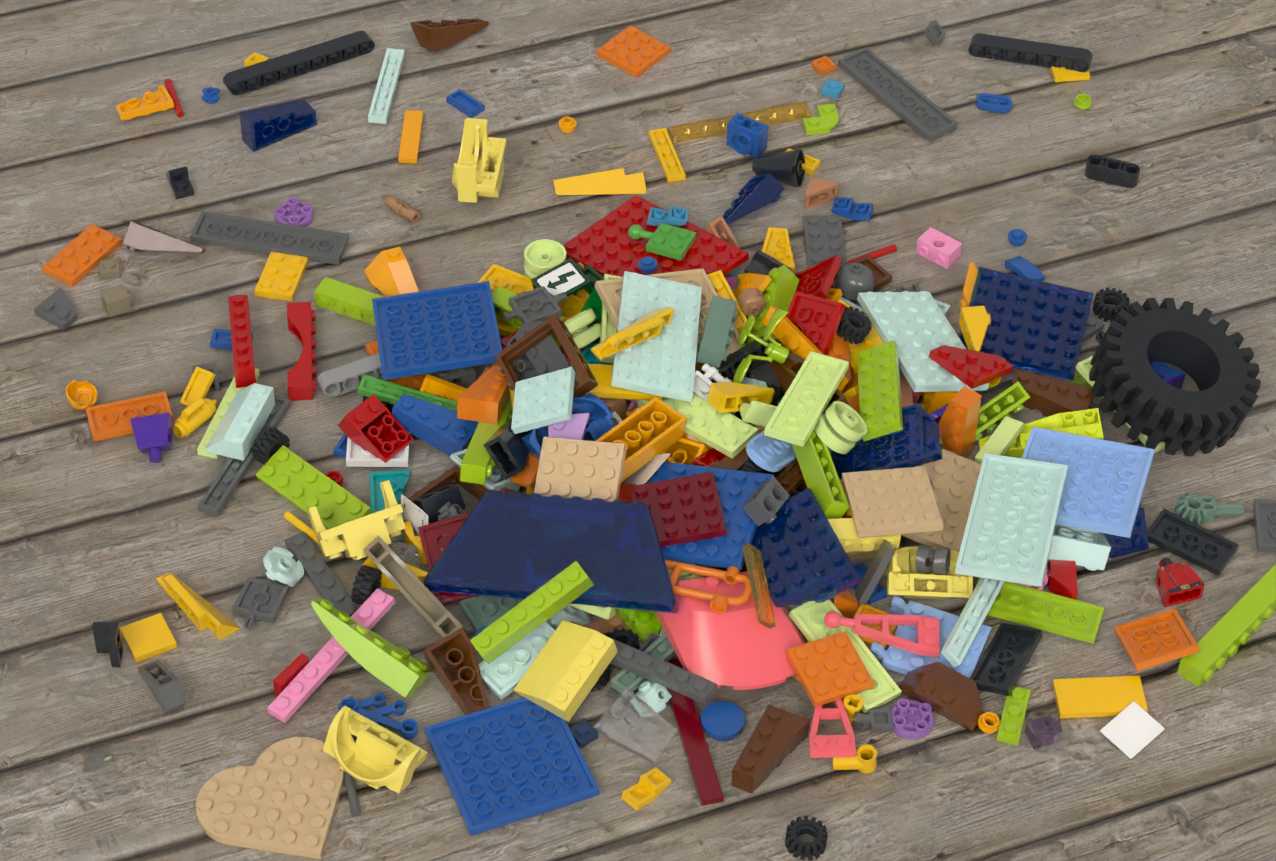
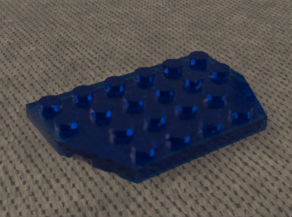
M917 403L902 408L903 430L867 441L861 439L856 442L855 446L847 454H840L832 450L830 455L840 480H842V473L916 467L943 459L942 430L927 411H924L923 407Z
M810 487L787 499L780 507L779 512H776L777 517L771 523L767 524L765 522L757 527L748 554L776 608L788 605H802V602L809 601L822 603L862 582Z

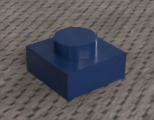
M585 718L569 728L580 749L598 738V731Z

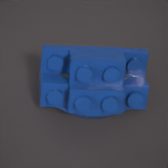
M587 393L583 397L573 398L572 414H590L589 421L591 422L586 425L583 440L596 441L615 427L610 419L613 415L599 397ZM548 425L532 429L530 433L521 438L531 456L537 458L538 462L540 460L543 437H549Z

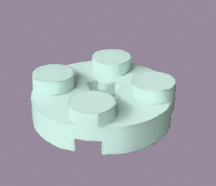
M274 547L263 557L267 577L271 580H278L290 587H294L304 575V568L299 560L296 563L292 558L294 555L284 548Z

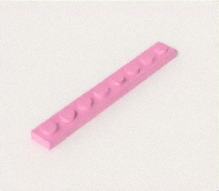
M376 589L351 618L371 630L395 604V599L387 593ZM332 637L267 707L268 713L286 723L349 653Z

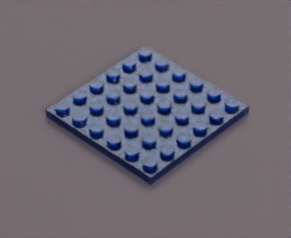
M979 267L969 307L985 306L987 314L989 313L991 317V324L987 327L980 352L999 355L1015 367L1074 380L1075 367L1078 363L1093 293ZM961 332L960 340L967 349L963 333Z

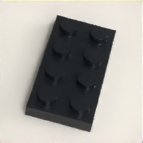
M1166 509L1161 511L1144 534V540L1217 576L1222 573L1239 547V544Z
M1001 623L970 676V679L976 682L977 689L1010 696L1043 637L1042 630Z

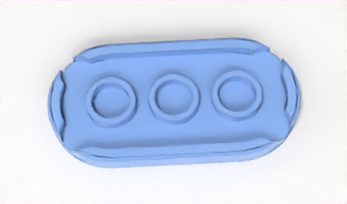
M764 431L752 437L746 445V452L750 459L762 469L770 472H777L796 459L791 443L765 436Z

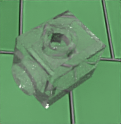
M394 540L390 547L403 562L418 568L421 557L418 556V547Z

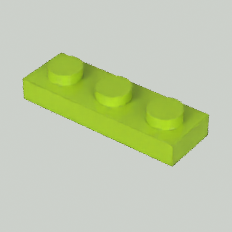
M1015 686L1010 696H1006L996 741L1018 746L1030 697V689Z

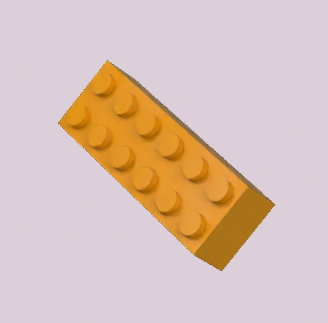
M655 397L596 441L621 443L627 446L621 477L622 483L651 461L657 454H660L683 437L688 418Z

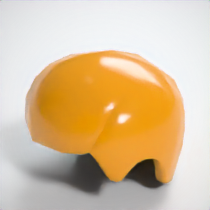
M73 380L66 387V397L68 403L73 408L86 410L85 408L96 404L98 392L96 387L87 380L82 382Z

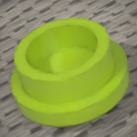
M1087 94L1077 95L1074 99L1075 107L1080 110L1089 109L1092 106L1091 97Z

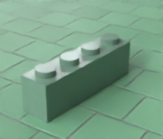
M713 295L696 362L707 363L710 366L719 368L721 361H726L729 350L725 349V347L729 348L732 338L728 334L732 335L735 325L731 321L735 322L738 310H735L736 301Z

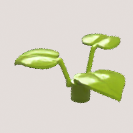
M781 309L774 311L766 326L763 338L765 341L750 333L755 323V316H749L745 327L739 334L737 345L742 346L747 336L766 346L765 354H767V357L748 355L746 359L744 358L734 374V383L742 382L752 359L769 362L775 360L781 364L785 362L789 349L781 346L770 335L780 320L788 314L787 311Z

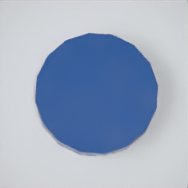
M727 701L714 702L709 704L702 712V730H705L712 739L719 741L732 740L743 732L745 715L741 708L734 703Z

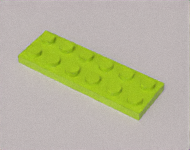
M895 340L857 352L860 416L866 423L868 430L862 439L867 441L903 430L898 348Z
M284 445L255 474L261 482L308 515L307 508L316 506L321 522L326 529L334 528L337 525L363 517L372 512L368 505Z
M1005 581L987 615L1094 644L1105 607Z

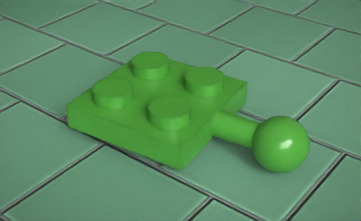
M660 223L654 233L644 231L637 224L632 225L628 230L629 237L634 240L640 238L649 240L646 244L647 252L682 261L696 239V232Z

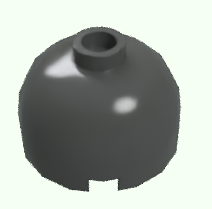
M849 263L838 271L835 287L836 289H841L844 298L855 301L857 300L858 293L873 292L874 276L866 265Z

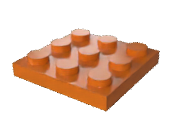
M631 25L596 50V56L636 78L671 53L670 46Z
M1176 608L1114 627L1115 634L1136 671L1199 652L1197 642Z
M846 631L802 644L786 651V656L814 707L845 698L848 695L858 694L874 687V682Z

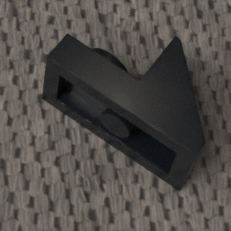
M187 166L169 170L166 173L176 199L194 195V189L188 178Z

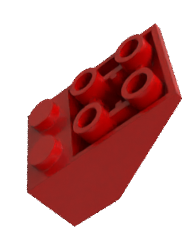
M375 394L345 415L338 425L351 441L385 463L414 441V438Z

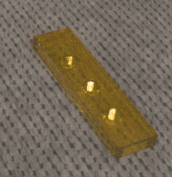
M748 543L742 546L757 619L759 623L771 629L776 626L761 552Z

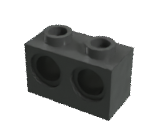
M773 476L758 486L742 508L757 526L765 522L769 524L777 517L776 513L786 506L784 502L790 495Z

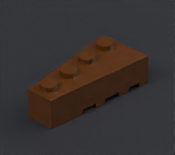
M1016 370L1011 386L1019 381L1030 396L1023 403L1024 407L1031 410L1037 409L1046 417L1057 413L1091 409L1094 397L1091 388Z
M768 704L732 769L731 786L752 794L770 776V772L775 767L778 768L782 764L783 759L789 753L791 754L801 741L808 737L810 720Z

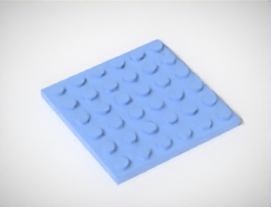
M1032 427L1022 459L1068 465L1056 524L1121 537H1131L1155 449Z

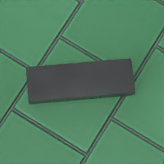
M886 540L882 542L856 589L855 596L858 603L867 604L895 553L891 542Z

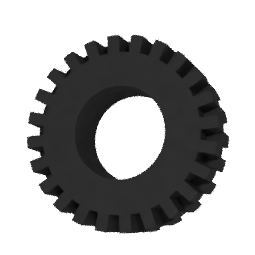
M1148 298L1142 306L1138 301L1130 304L1127 311L1122 309L1116 318L1112 320L1090 362V365L1093 366L1089 372V380L1095 381L1091 389L1094 397H1103L1099 404V408L1103 413L1116 411L1111 420V423L1116 428L1125 423L1131 426L1127 437L1135 441L1140 433L1148 436L1145 447L1155 449L1161 441L1165 443V454L1175 455L1180 446L1185 456H1194L1199 448L1203 454H1208L1212 452L1216 445L1221 448L1227 443L1229 438L1234 436L1257 400L1258 395L1256 393L1260 388L1261 380L1255 378L1260 372L1259 365L1250 363L1254 356L1250 347L1239 349L1244 340L1239 332L1230 336L1225 333L1230 325L1226 320L1222 318L1216 325L1209 321L1213 313L1212 311L1204 308L1198 316L1193 314L1194 303L1184 301L1178 310L1176 309L1174 298H1164L1160 306L1155 298ZM1149 362H1165L1182 369L1195 381L1200 391H1186L1168 384L1155 373Z

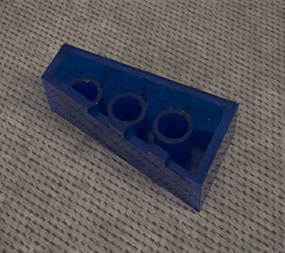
M305 99L239 112L242 140L253 152L317 125L316 111Z

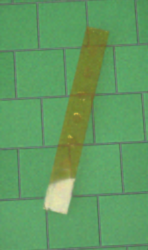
M806 101L740 114L765 125H774L810 118L812 112ZM734 115L668 127V134L673 143L726 134L728 121Z

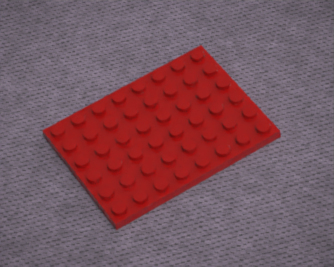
M637 195L562 245L566 250L567 260L571 258L576 264L581 262L585 267L590 265L603 277L604 274L623 277L624 271L651 275L702 268L706 274L721 270L723 275L726 276L749 259L748 252L688 221L686 225L675 226L696 232V239L682 261L647 252L646 244L649 240L645 238L634 240L629 237L628 230L632 225L637 224L644 231L654 233L658 226L647 224L650 208L664 209ZM644 257L656 259L657 268L655 272L651 274L642 273L638 267L639 260Z

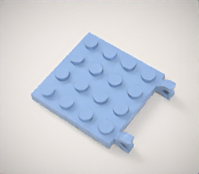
M894 596L891 602L890 613L920 615L939 619L940 653L938 658L917 655L890 645L888 650H885L881 644L873 642L870 651L878 661L882 662V667L906 675L909 671L938 661L970 678L979 662L992 627L984 624L981 625L963 661L959 666L953 667L941 654V650L960 616L912 600L905 604L902 598ZM898 625L894 636L916 643V625Z

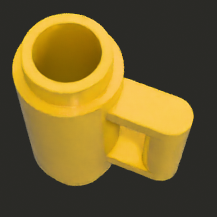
M199 397L181 412V416L174 420L173 433L178 438L187 437L210 419L216 412L215 404L217 401L215 399L211 401L208 398L202 399Z

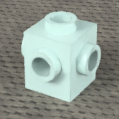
M647 680L638 687L639 691L631 700L641 714L647 716L657 714L665 709L666 703L672 696L666 687Z

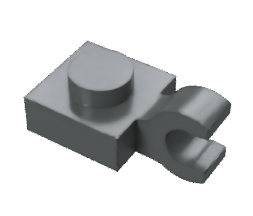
M890 708L868 709L867 714H854L855 721L852 724L855 731L864 730L867 727H870L871 732L893 731L894 724Z

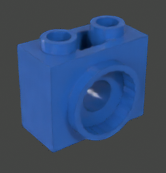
M736 113L727 124L726 145L732 147L740 154H749L757 158L767 149L769 126Z

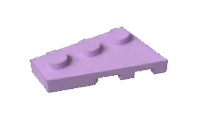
M572 414L569 420L548 425L549 437L583 440L590 414Z

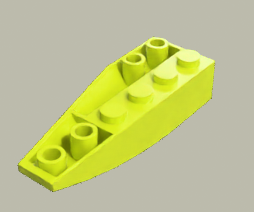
M1094 408L1057 413L1024 424L1023 430L1003 456L1022 458L1032 427L1104 440L1099 410ZM990 436L979 439L980 450Z

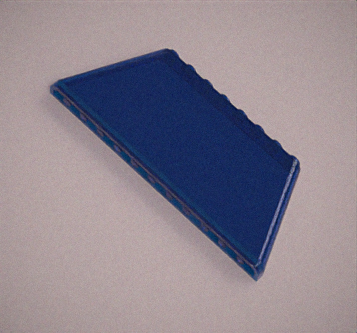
M489 490V492L484 493L424 579V585L429 591L526 599L577 561L594 586L570 604L677 613L679 606L651 510L643 502H634L633 504L625 503L621 500L609 502L599 498L584 500L576 496L563 498L559 495H551L548 497L537 493L523 495L515 491L501 493L498 490Z

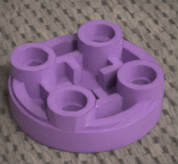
M295 197L289 198L287 202L281 204L274 211L276 223L308 227L313 221L312 207Z
M902 698L897 701V704L891 710L894 724L893 731L902 738L909 740L921 739L926 737L933 729L934 715L932 707L928 703Z

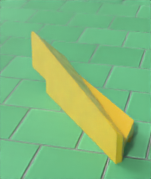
M624 168L553 180L556 195L646 193L643 172L625 175Z
M673 307L654 309L590 350L601 360L660 335L662 327L671 323L675 309Z
M171 572L156 578L160 586L200 631L208 627L219 640H222L240 629L237 624Z

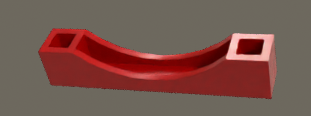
M248 295L229 296L228 303L236 388L248 387L256 383Z
M311 302L287 303L288 331L295 335L303 348L299 360L287 372L288 398L290 401L313 400V392L317 391L316 379H313V377H317L316 365H313V363H316V351H312V349H316V337H312V335H316V324L312 323V321H316L315 310H311Z

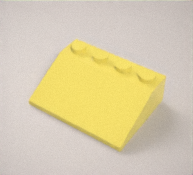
M853 518L812 520L808 553L827 561L874 559L884 540L891 542L894 550L899 549L901 534L858 538Z
M562 620L516 685L514 692L569 722L618 652L614 640L596 630Z

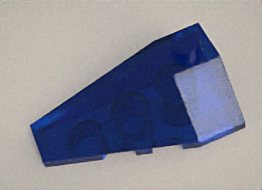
M771 172L752 177L739 191L740 197L731 202L733 207L727 209L722 217L727 225L771 202H776L781 197L780 194L784 188Z

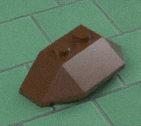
M938 661L909 671L898 686L902 691L901 694L912 700L930 704L932 711L972 733L978 725L980 715L984 713L976 682Z

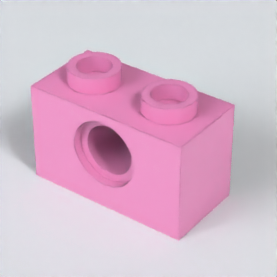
M930 227L918 238L916 253L948 269L960 258L962 243Z

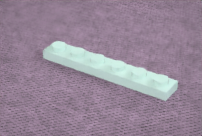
M387 48L368 114L369 123H387L405 57V50Z
M980 578L941 650V654L953 667L959 666L963 661L1005 581Z

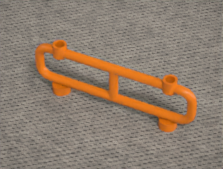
M631 546L624 547L623 551L609 550L604 552L599 557L595 566L596 575L606 580L605 588L611 593H619L624 584L711 601L710 609L717 614L725 613L728 605L738 606L746 603L754 588L752 579L740 574L739 569L734 566L728 567L727 571L636 554L635 549ZM616 558L625 564L637 562L672 569V572L666 584L610 573L603 569L609 559ZM682 571L723 579L728 584L739 582L744 584L745 588L741 596L732 597L676 586V583Z

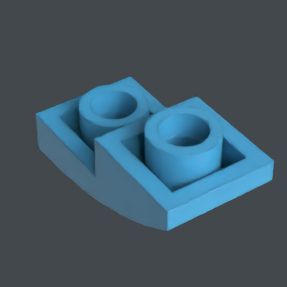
M671 206L670 211H665L660 208L651 207L647 224L659 226L660 223L674 227L686 225L689 210Z

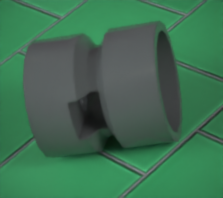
M919 545L915 560L916 572L930 573V571H933L934 574L947 575L951 559L950 548L936 547L934 550L932 546Z

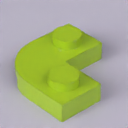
M835 104L817 105L818 117L803 118L806 136L828 134L832 128L838 125L839 115Z

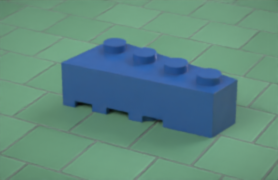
M403 394L396 402L391 413L407 432L449 456L468 448L479 423L477 421L457 419L456 411Z

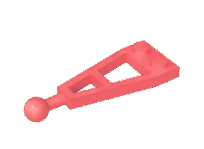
M830 611L824 616V623L829 628H837L839 625L852 627L854 634L917 655L934 658L939 656L940 633L939 619L920 615L855 614L854 618L851 619L841 617L836 611ZM861 624L880 625V631ZM889 625H916V643L890 635Z
M842 699L834 701L836 708L823 709L824 704L815 708L809 734L810 758L856 757L855 736ZM840 719L845 735H818L821 720Z

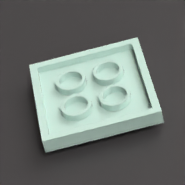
M572 367L516 382L511 430L514 434L571 419L575 371Z

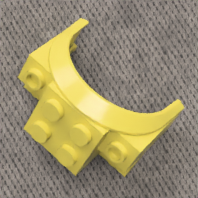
M467 118L464 121L458 164L454 163L452 184L458 191V201L477 203L478 196L499 197L504 176V153L507 142L505 138L488 137V120Z
M389 480L380 482L385 503L384 510L337 525L334 528L325 529L316 506L307 508L323 557L329 556L330 559L341 556V552H344L346 558L358 560L367 557L363 549L378 535L388 545L391 544V537L402 534L401 530L406 528L401 516L403 510L401 504H397Z

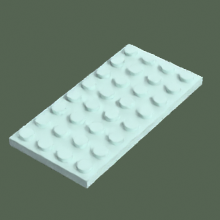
M624 271L617 332L654 309L673 307L675 310L671 323L662 327L659 336L614 354L611 386L687 402L692 401L702 287Z
M869 291L858 293L857 300L882 341L888 343L895 340L898 348L899 368L914 392L960 391L964 386L971 389L929 358L930 350L943 345L966 349L930 292ZM989 382L971 390H988Z
M984 453L955 567V574L1042 587L1068 465Z

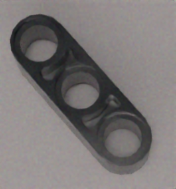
M1090 155L1087 158L1085 176L1089 179L1126 188L1137 186L1140 167L1134 163L1100 155Z

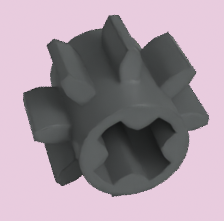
M448 502L438 510L441 513L438 515V520L442 521L460 516L464 512L458 504L451 505Z

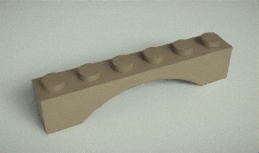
M379 535L363 549L366 555L443 638L460 628H463L465 633H467L458 620L427 589Z

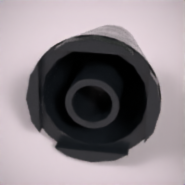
M797 149L757 157L753 161L752 170L756 176L799 187L802 185L805 170H802V164H805V156L802 150Z

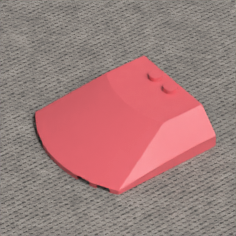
M759 570L740 572V574L752 579L754 583L752 594L749 600L742 605H728L726 612L723 614L713 612L710 609L711 601L667 592H664L655 600L654 613L684 670L717 683L718 689H720L721 685L733 686V690L758 689L783 683L787 677L792 675L797 676L786 656L787 649L806 644L799 628L789 617L790 611L775 583ZM713 577L683 580L676 583V586L732 597L741 596L745 585L742 583L728 584L723 579Z

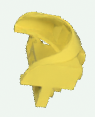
M908 546L894 550L895 553L883 573V576H887V595L904 596V598L946 600L948 598L969 599L973 593V576L955 574L959 551L950 549L951 559L947 575L934 574L933 571H930V573L916 572L915 560L918 546Z
M343 706L333 719L323 747L324 752L336 758L340 764V769L356 780L377 790L381 786H386L398 794L410 784L414 770L426 759L428 754L427 751L351 710L347 706ZM351 734L357 737L356 743L354 742Z

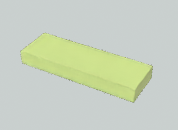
M1006 416L975 456V462L982 464L984 453L1003 456L1023 430L1024 423Z

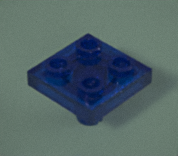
M1139 507L1130 538L1105 533V537L1111 546L1109 558L1113 559L1149 549L1143 508Z

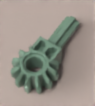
M1188 492L1184 496L1180 495L1174 507L1176 515L1197 525L1213 523L1215 515L1244 514L1243 504H1215L1213 496H1197L1196 492L1193 495Z

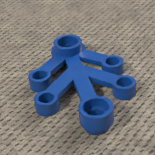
M378 693L371 698L360 701L353 697H346L338 705V712L343 706H347L377 724L401 732L405 739H413L418 734V723L415 720L405 719L399 722L385 717L393 713L397 716L404 715L406 713V704L403 701H395L393 704L386 706L384 694ZM374 706L377 709L368 711L365 708Z

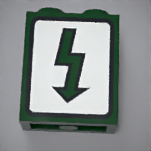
M571 258L531 279L533 290L544 286L553 295L565 292L567 297L583 288L590 295L594 285L591 277L584 274L579 263L576 264Z

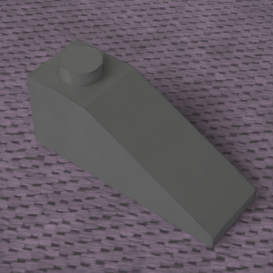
M159 660L138 667L141 676L156 701L165 711L176 710L180 705L186 703L179 679Z

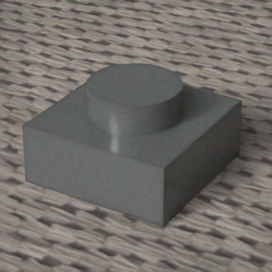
M936 20L931 21L924 30V33L933 45L938 44L945 35L944 30Z

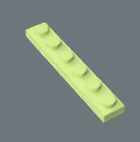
M255 368L256 381L260 375L257 368ZM235 376L197 448L198 455L216 459L219 456L206 452L205 449L237 392L246 388H236Z

